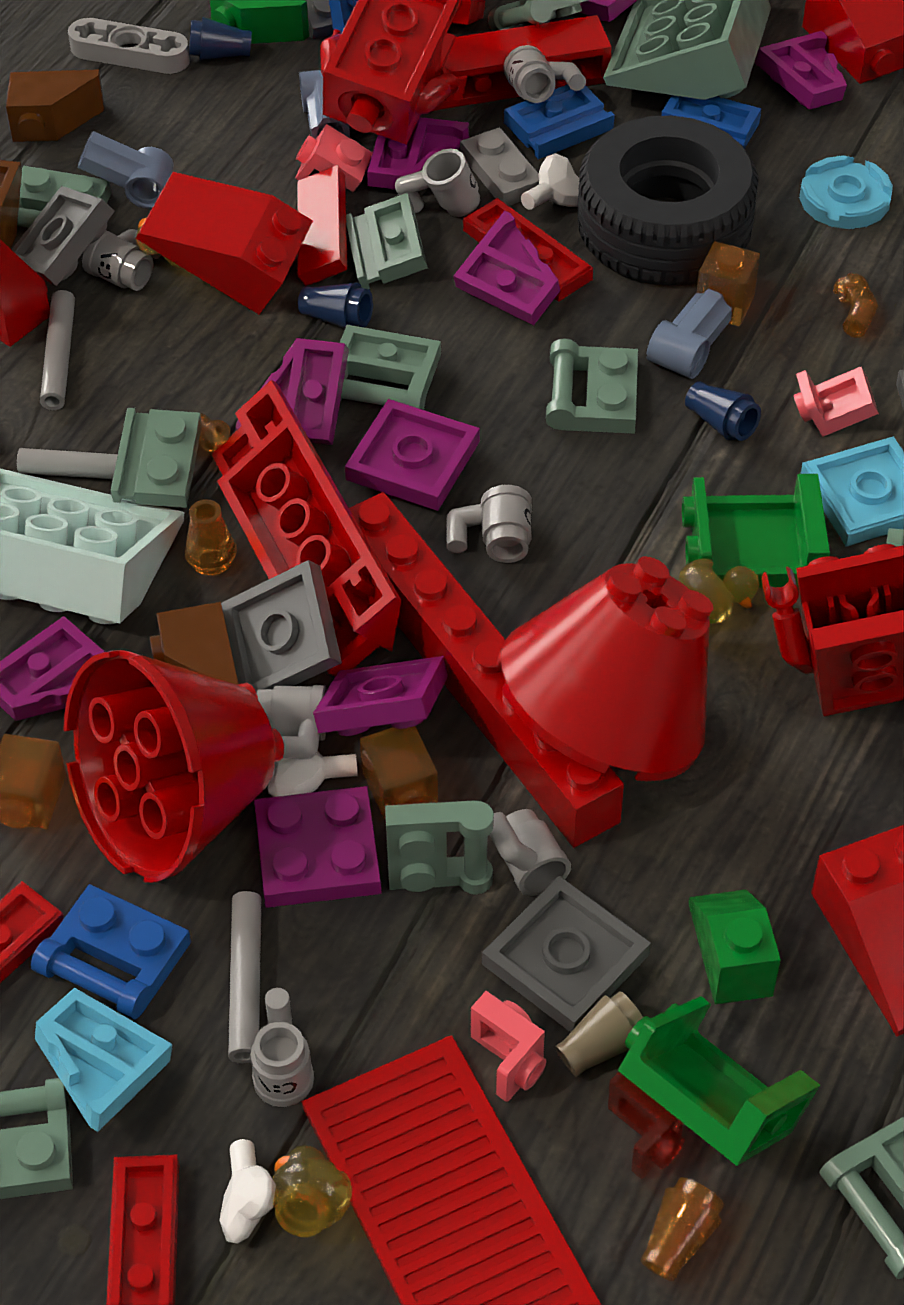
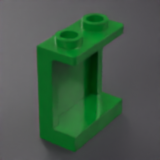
M797 474L794 495L706 496L704 477H693L691 496L682 497L683 528L692 529V536H686L685 542L686 567H695L697 589L763 588L762 575L764 572H767L769 585L780 588L789 581L786 567L793 570L798 586L796 568L807 566L811 561L829 556L830 554L818 474Z
M702 996L682 1005L674 1003L664 1013L653 1018L649 1016L643 1017L632 1028L625 1040V1046L629 1051L617 1071L736 1166L790 1135L820 1087L819 1083L802 1070L795 1072L770 1087L763 1084L699 1033L698 1027L711 1006V1003Z

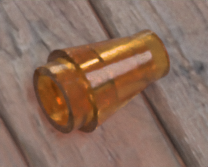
M208 499L197 501L189 510L190 523L185 546V558L197 572L203 575H217L230 567L236 556L237 547L222 517L220 505Z
M680 1177L674 1188L668 1187L665 1189L647 1249L640 1259L641 1263L660 1277L674 1281L681 1268L722 1223L719 1214L724 1206L723 1201L714 1192L698 1182Z

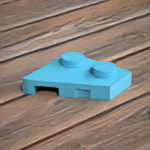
M73 988L36 1021V1042L90 1128L97 1132L171 1060L172 1044L76 988Z

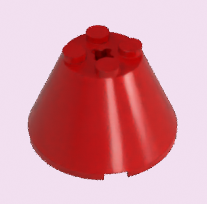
M643 556L639 558L636 564L616 565L511 632L497 657L496 668L502 669L506 680L502 692L515 713L536 735L554 749L582 765L602 773H606L610 765L636 771L635 779L637 781H660L676 777L693 765L702 751L705 741L709 616L714 610L713 604L702 593L690 590L683 583L670 576L666 565L655 558Z
M113 650L94 655L88 659L77 672L68 693L64 715V731L73 730L76 761L66 763L71 789L80 815L95 844L108 861L123 874L135 872L143 876L144 882L147 883L169 879L182 871L268 786L274 772L275 762L281 761L284 756L282 736L276 729L271 728L269 719L258 701L256 690L249 683L234 684L130 651Z

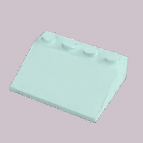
M0 469V599L14 600L19 598L39 603L40 607L47 611H71L88 615L90 620L100 624L121 623L141 604L184 522V512L156 505L136 504V501L132 499H122L121 503H114L110 494Z

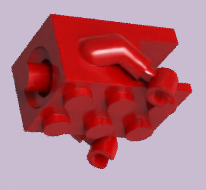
M358 0L342 33L340 30L334 29L332 36L323 40L320 46L321 74L323 76V115L347 123L359 132H372L407 145L421 114H428L445 99L450 101L461 100L468 76L464 74L460 77L449 73L450 70L443 67L455 43L456 36L447 33L458 10L459 0Z
M882 544L874 546L860 555L841 559L834 556L815 559L807 566L796 568L798 586L795 574L789 567H786L789 581L780 588L770 586L767 572L763 573L762 586L768 605L777 610L772 614L781 656L787 664L800 672L814 674L823 716L904 700V545L896 547L892 544ZM799 594H800V602H801V610H802L803 622H802L800 610H799L798 608H793V604L796 603V601H797V599H798V597H799Z

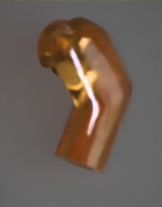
M848 273L846 277L836 280L834 294L841 293L838 300L842 303L850 302L852 306L843 323L844 331L851 337L860 338L866 333L878 309V303L865 277L857 273Z
M200 413L202 428L199 445L205 452L213 453L229 440L230 427L224 421H213L205 414Z

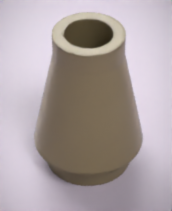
M619 991L611 998L603 995L571 1033L555 1046V1050L568 1070L577 1077L585 1070L629 1051L625 1046V1040L632 1028L643 1016L623 992Z

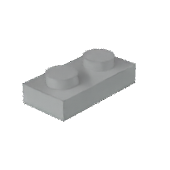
M500 127L460 141V152L464 154L470 168L495 199L498 198L510 206L521 202V195L524 192L539 185L538 172Z

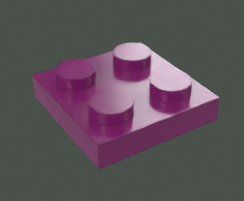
M388 399L345 465V478L347 481L438 511L480 442V428Z
M444 656L340 670L313 712L318 733L337 731L341 736H351L368 730L370 726L391 724L393 728L404 729L420 724L424 719H427L448 678Z
M367 786L254 799L266 908L381 894V881Z

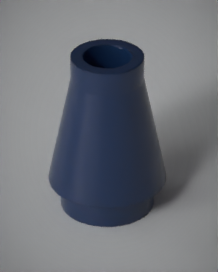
M202 17V21L191 20L189 56H199V61L240 56L250 57L252 31L242 30Z
M359 283L321 287L304 286L299 294L298 308L302 315L313 316L342 328H346L347 325L366 327L372 316L373 297L371 291L362 288Z
M696 382L688 390L685 398V406L698 414L729 441L735 439L744 441L748 439L760 422L761 408L749 394L709 386L703 382Z

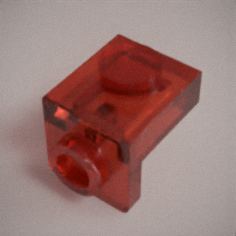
M618 1072L610 1080L608 1109L642 1136L633 1148L631 1171L643 1179L655 1165L660 1169H664L677 1156L685 1141L681 1136L683 1123Z

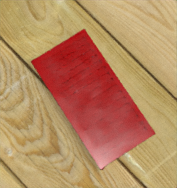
M452 1035L302 1101V1107L401 1305H601Z

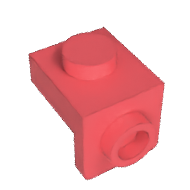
M326 124L316 139L309 135L296 156V160L301 162L296 179L301 180L308 177L314 169L321 172L339 165L345 174L346 188L354 192L363 179L373 152Z
M858 367L816 386L806 370L796 374L801 392L794 394V399L804 422L814 421L822 437L879 414L868 378L862 367Z
M485 991L471 1007V1038L504 1060L497 1069L496 1095L505 1102H508L520 1087L525 1091L530 1089L544 1071L547 1062L544 1058L545 1031L532 1023L529 1015L519 1005L508 1000L502 1002Z

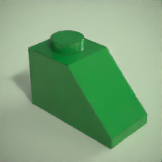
M210 0L211 19L242 30L252 31L251 44L304 41L310 37L306 0Z
M747 889L689 897L688 904L714 1004L772 997L781 959L766 907Z

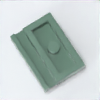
M408 193L364 208L365 214L353 218L351 213L346 215V225L356 274L362 288L370 289L369 283L380 279L384 284L428 268L414 207Z
M127 408L111 486V495L114 503H121L122 499H132L136 501V504L187 508L202 428L200 413L150 409L148 414L136 413L135 408Z

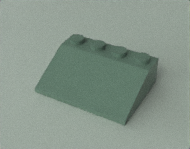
M637 0L631 8L603 79L608 86L702 100L716 96L720 98L735 96L747 87L770 14L771 5L769 0Z

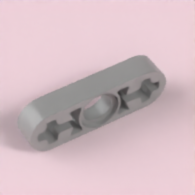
M96 18L79 19L68 28L71 52L80 59L166 74L180 72L187 68L190 63L188 40L184 35L177 32ZM125 44H138L129 48L120 47Z

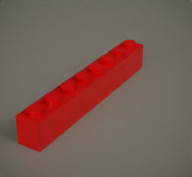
M382 492L350 507L352 515L402 600L397 623L398 627L424 659L444 656L448 678L444 685L571 846L575 848L621 823L624 783L610 766L606 773H602L565 756L542 740L519 718L502 692V688L506 683L503 671L500 668H496L499 651L505 642L504 637L388 496Z

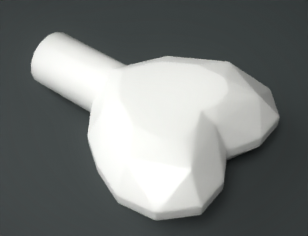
M558 154L547 156L538 173L539 185L521 195L523 206L528 210H532L549 200L556 205L578 207L579 177L574 173L568 158Z
M317 751L316 755L309 759L282 758L281 761L275 762L274 772L268 784V794L272 797L312 793L318 789L324 779L357 776L356 754L323 757Z
M245 1139L237 1140L230 1146L232 1177L224 1194L219 1220L226 1241L236 1244L248 1238L261 1217L273 1208L276 1184L268 1171L262 1166L256 1165L254 1144Z

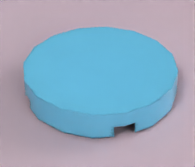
M836 156L825 158L812 164L806 170V175L802 178L799 199L804 210L810 216L828 226L844 229L867 227L880 221L889 211L893 185L888 174L869 161H865V166L860 163H853L854 157Z

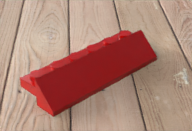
M270 380L235 413L242 426L211 455L223 475L217 482L268 578L271 579L307 560L321 566L342 661L341 664L328 669L327 672L336 677L340 670L356 667L379 646L392 652L402 600L279 385Z

